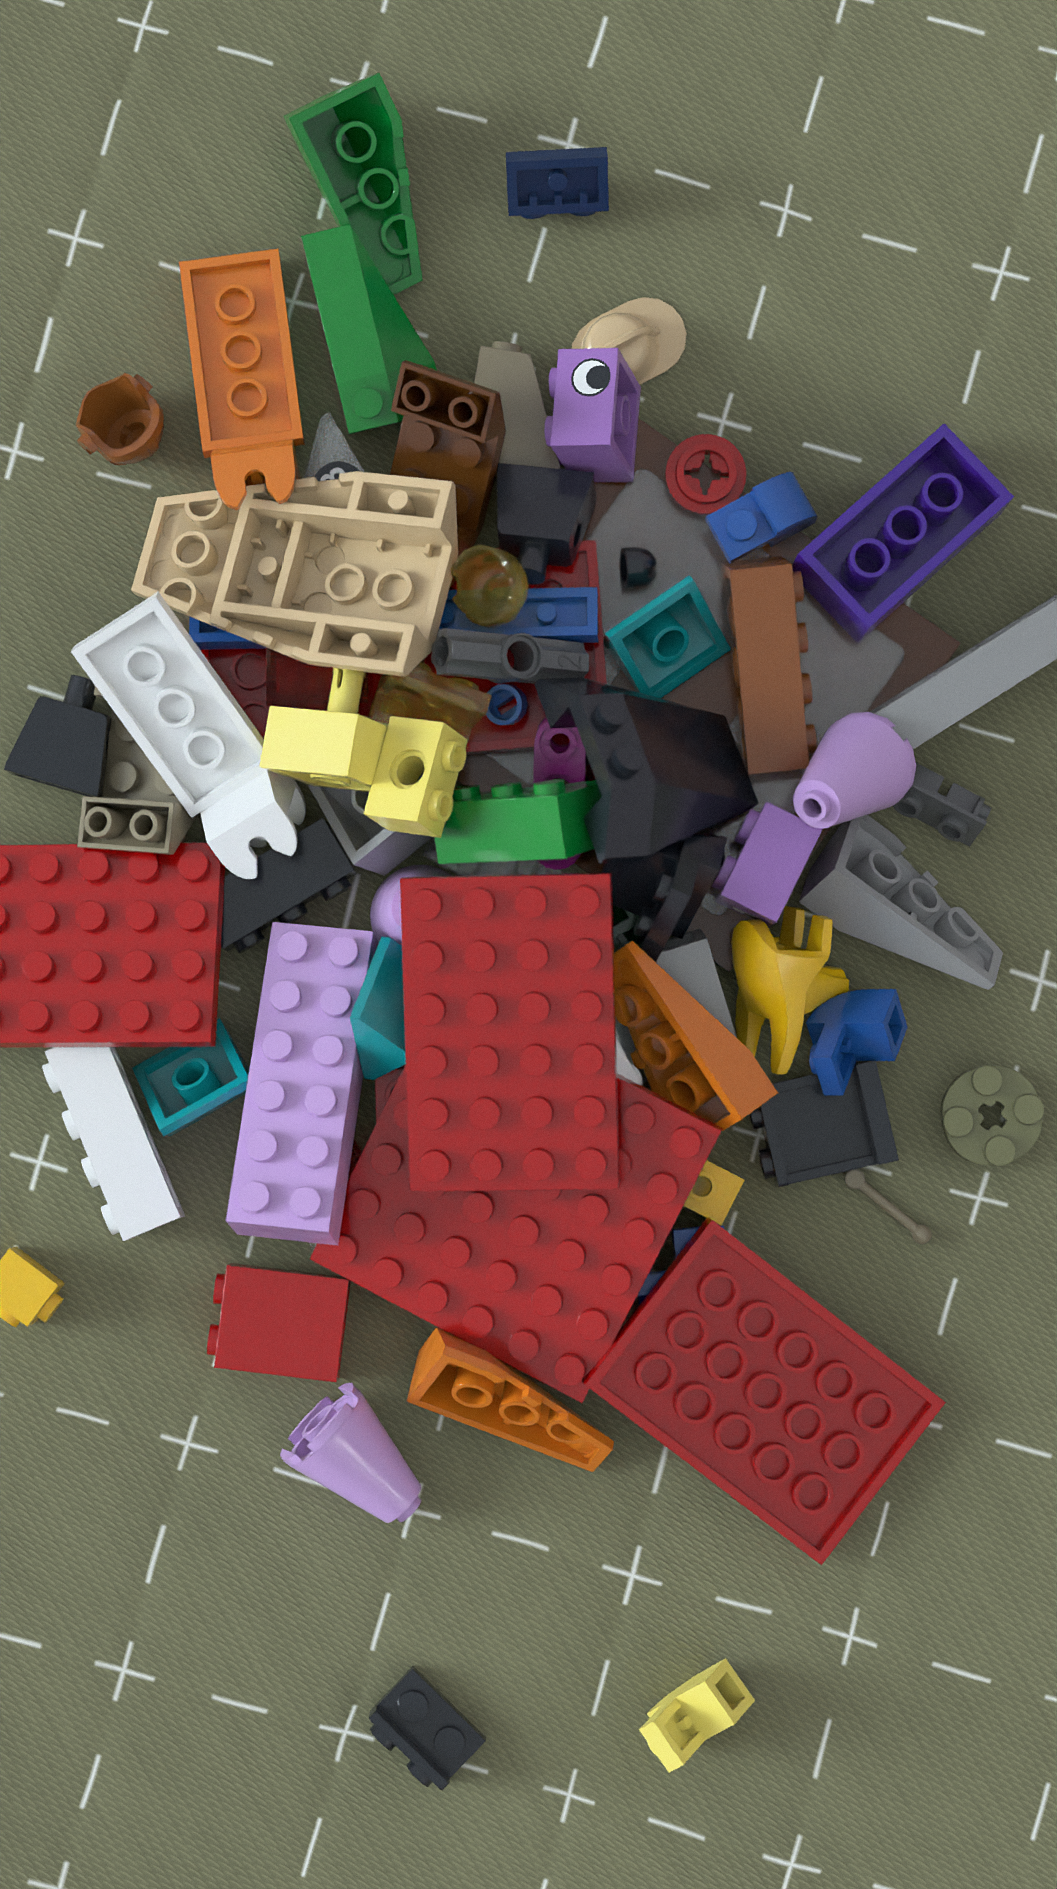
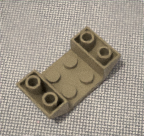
M95 686L94 695L104 698ZM112 709L103 796H83L77 847L173 855L199 814L191 818Z

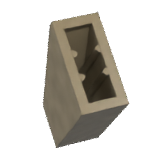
M496 341L493 342L492 347L480 346L474 383L499 391L501 396L506 434L499 463L560 469L557 455L551 447L547 446L545 441V421L547 415L531 354L522 353L521 346L509 342Z

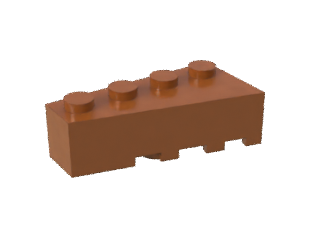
M782 556L737 560L731 564L729 562H722L723 580H730L732 596L728 597L726 608L731 635L736 638V647L732 648V664L736 687H740L741 697H737V710L743 763L746 771L750 775L806 769L809 764L808 755L815 753L817 741L814 724H806L804 704H812L813 696L810 674H801L800 654L808 653L805 622L797 623L795 603L804 601L801 571L793 572L792 563Z

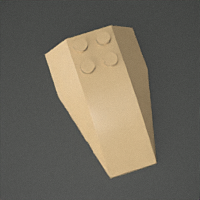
M358 471L340 473L339 479L318 481L316 477L296 479L292 495L282 504H279L269 494L265 483L246 486L247 495L239 510H233L226 506L219 497L217 490L157 498L131 589L135 595L147 599L159 592L172 610L309 665L406 677L432 651V644L437 638L458 557L456 486L453 481Z

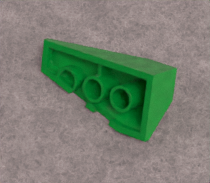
M377 72L330 92L284 115L283 117L338 227L349 224L352 226L393 295L423 281L410 197L409 172L406 166L402 119L380 73Z
M350 224L301 236L349 435L402 422L404 415L391 411L402 361L407 360L437 370L435 361Z

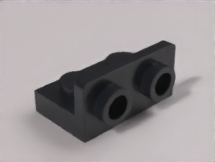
M414 1666L370 1710L368 1717L374 1724L369 1729L373 1736L388 1750L392 1751L397 1747L411 1760L406 1765L408 1770L424 1786L429 1787L434 1783L440 1790H443L450 1783V1778L486 1741V1737Z

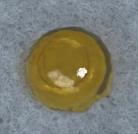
M479 544L465 549L452 564L451 575L457 582V593L453 597V602L465 613L471 623L494 629L516 619L527 599L528 578L515 556L506 551Z

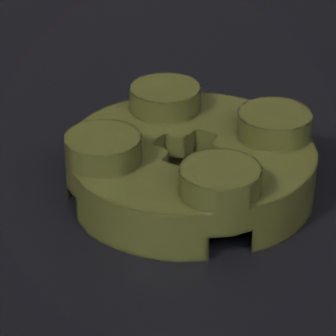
M980 1066L962 1073L947 1088L942 1098L940 1111L943 1133L949 1146L963 1159L977 1165L1004 1166L1022 1158L1035 1145L1042 1130L1044 1105L1038 1097L1035 1087L1021 1073L1005 1066ZM997 1102L1003 1107L1000 1115L1005 1119L1001 1127L992 1125L987 1130L981 1126L984 1117L978 1112L979 1108L983 1104L991 1107Z

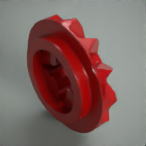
M700 434L685 439L672 451L666 465L665 476L669 494L680 504L682 509L690 510L701 516L711 514L739 499L746 483V466L741 453L731 442L717 435ZM705 455H709L711 471L728 478L720 477V480H712L706 495H703L702 488H700V480L692 478L691 475H684V473L691 474V471H699L701 464L704 463Z

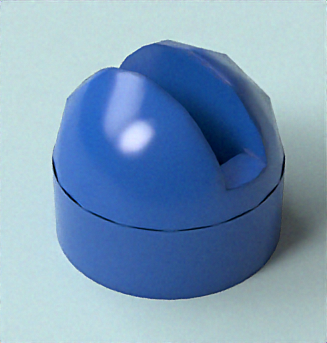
M499 684L487 692L483 707L486 716L491 722L497 725H513L525 716L528 701L526 695L517 686ZM516 698L517 705L501 715L498 708Z

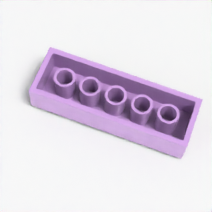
M272 922L226 1222L237 1235L338 1245L363 1080V1072L350 1015L379 944L373 931Z

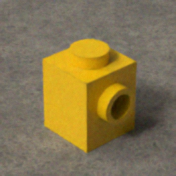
M707 1160L684 1207L706 1218L709 1217L717 1224L722 1225L745 1180Z
M18 1247L9 1248L0 1260V1318L14 1327H17L20 1322L28 1327L35 1324L38 1318L46 1323L64 1300L57 1293L65 1283Z

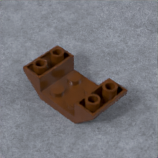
M405 360L401 364L391 411L404 416L390 475L453 481L455 484L458 557L450 584L451 587L455 583L484 525L506 434L501 396L499 391Z

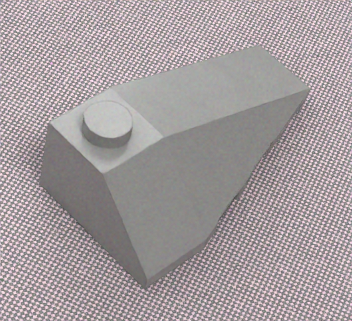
M868 815L841 823L810 868L799 902L814 915H823L832 919V926L838 931L989 990L995 985L1003 955L1001 949L963 908H951L941 898L934 888L939 882L928 870L922 875L917 872L901 854L907 847L892 832Z

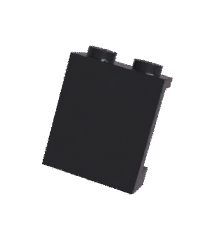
M876 1060L854 1066L843 1096L824 1095L818 1076L813 1074L773 1083L778 1093L749 1114L753 1130L762 1128L766 1148L758 1150L764 1179L774 1178L775 1187L788 1186L789 1184L899 1160Z

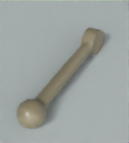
M854 1169L846 1173V1185L851 1189H860L912 1233V1238L916 1243L923 1245L930 1241L932 1237L931 1229L926 1225L916 1224L865 1181L862 1171Z

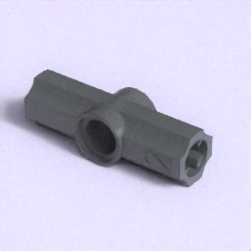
M443 628L438 630L437 638L432 644L431 663L435 665L436 672L439 675L488 679L497 684L508 682L535 684L538 679L584 678L589 672V654L586 653L584 644L581 642L534 638L526 633L505 635ZM508 648L514 655L515 662L513 668L507 660Z

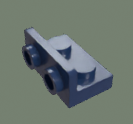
M607 147L506 152L509 216L537 219L546 214L571 213L575 216H589L596 212L609 211Z

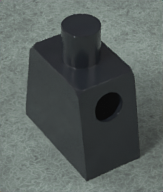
M498 463L497 529L501 558L504 560L517 562L515 577L519 581L530 585L541 584L545 581L548 565L568 567L574 563L596 507L597 498L594 472Z
M71 675L63 702L40 696L37 699L6 761L5 771L14 776L83 796H103L112 719L108 715L92 711L97 696L94 695L95 684L91 679Z

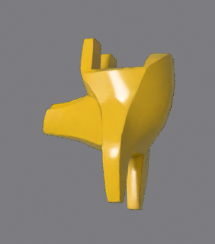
M791 906L784 907L780 937H773L768 926L761 919L742 920L734 927L731 942L733 967L739 988L736 999V1037L755 1057L761 1027L765 1018L769 1019L772 1036L771 1072L781 1075L786 1074L792 1064L800 1041L804 1014L812 1012L827 1000L849 991V979L846 977L844 970L824 965L831 951L832 919L823 915H812L807 947L803 949L801 945L805 910Z

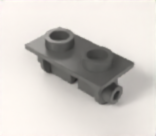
M916 762L913 785L904 797L893 805L894 809L906 817L916 818L937 829L943 837L951 841L962 842L970 847L986 825V819L992 808L984 804L985 798L972 793L954 782L946 796L938 793L944 777Z

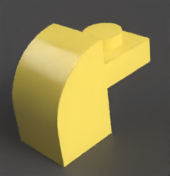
M725 1658L693 1676L659 1701L647 1713L649 1719L639 1730L647 1740L651 1751L658 1756L667 1771L671 1772L684 1765L705 1740L733 1726L754 1703L755 1699Z

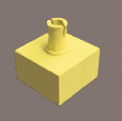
M333 668V679L327 711L270 706L259 767L312 786L370 792L388 726L357 714L366 672Z

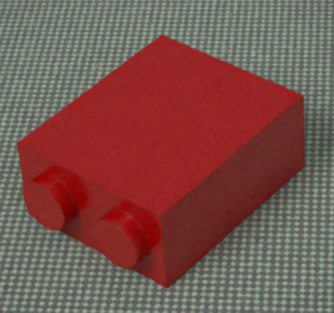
M234 1263L226 1265V1273H217L213 1294V1304H221L219 1325H210L207 1342V1355H215L214 1368L337 1382L340 1376L351 1281L342 1276Z

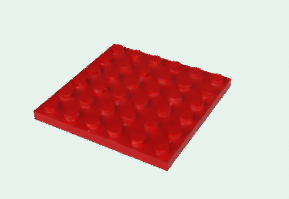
M405 1064L347 1182L338 1245L317 1243L310 1260L459 1339L489 1352L495 1358L583 1403L590 1388L582 1382V1379L612 1346L723 1128L617 1073L619 1189L410 1192Z

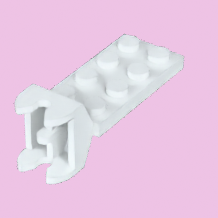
M159 592L73 647L71 651L73 656L191 818L200 813L207 844L228 870L244 879H254L257 877V855L250 846L264 847L268 842L273 850L288 856L294 854L298 841L294 823L300 825L306 814V803L299 786L292 778L259 767L264 743L263 737Z

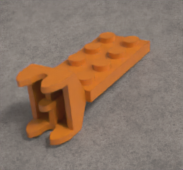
M279 248L179 262L202 452L204 458L211 457L213 479L218 495L226 506L233 510H239L247 495L246 486L265 483L269 494L279 504L285 503L293 493L296 479H301L295 446L305 445Z

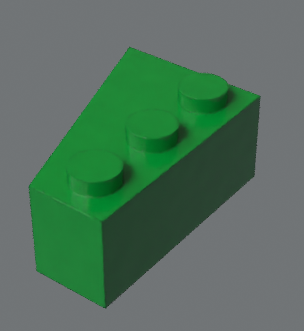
M562 779L534 783L533 787L522 788L521 782H511L491 786V791L480 792V785L455 787L452 796L453 808L451 815L445 821L441 838L435 837L438 864L566 859L593 850L594 847L583 818L602 797L597 781L565 783Z

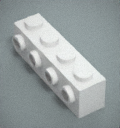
M54 1047L44 1051L49 1063L42 1065L45 1078L52 1092L57 1093L61 1091L69 1110L62 1112L63 1121L73 1141L81 1138L88 1157L81 1159V1163L91 1186L94 1188L100 1185L107 1204L101 1206V1211L111 1234L114 1235L120 1232L122 1240L126 1241L184 1217L185 1214L116 1048Z

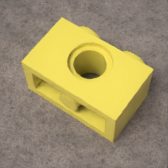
M391 716L364 815L388 831L441 838L445 821L448 820L452 812V796L458 774L466 761V744L468 740L444 722ZM423 773V776H422L421 779L417 782L418 778H419L420 775Z

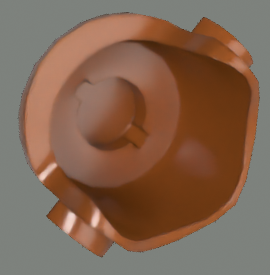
M123 373L89 390L82 400L76 422V427L81 433V436L77 439L79 445L90 455L98 451L107 461L114 465L134 464L152 457L159 449L164 430L163 410L158 402L149 394L153 386L138 374L132 377L127 373Z

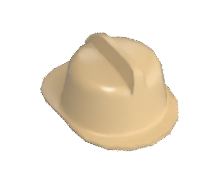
M641 297L627 301L591 320L579 330L572 344V349L619 348L639 385L666 372L678 362L685 349L687 333L683 319L671 305L660 299Z

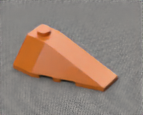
M631 941L614 953L615 1016L619 1023L628 1027L636 1050L630 1053L632 1061L637 1069H644L653 1092L722 1127L723 1130L745 1118L778 1093L751 1051L636 943Z
M438 1327L435 1328L418 1351L406 1402L590 1472H594L613 1450L614 1441L517 1369L495 1358L489 1352L465 1342Z

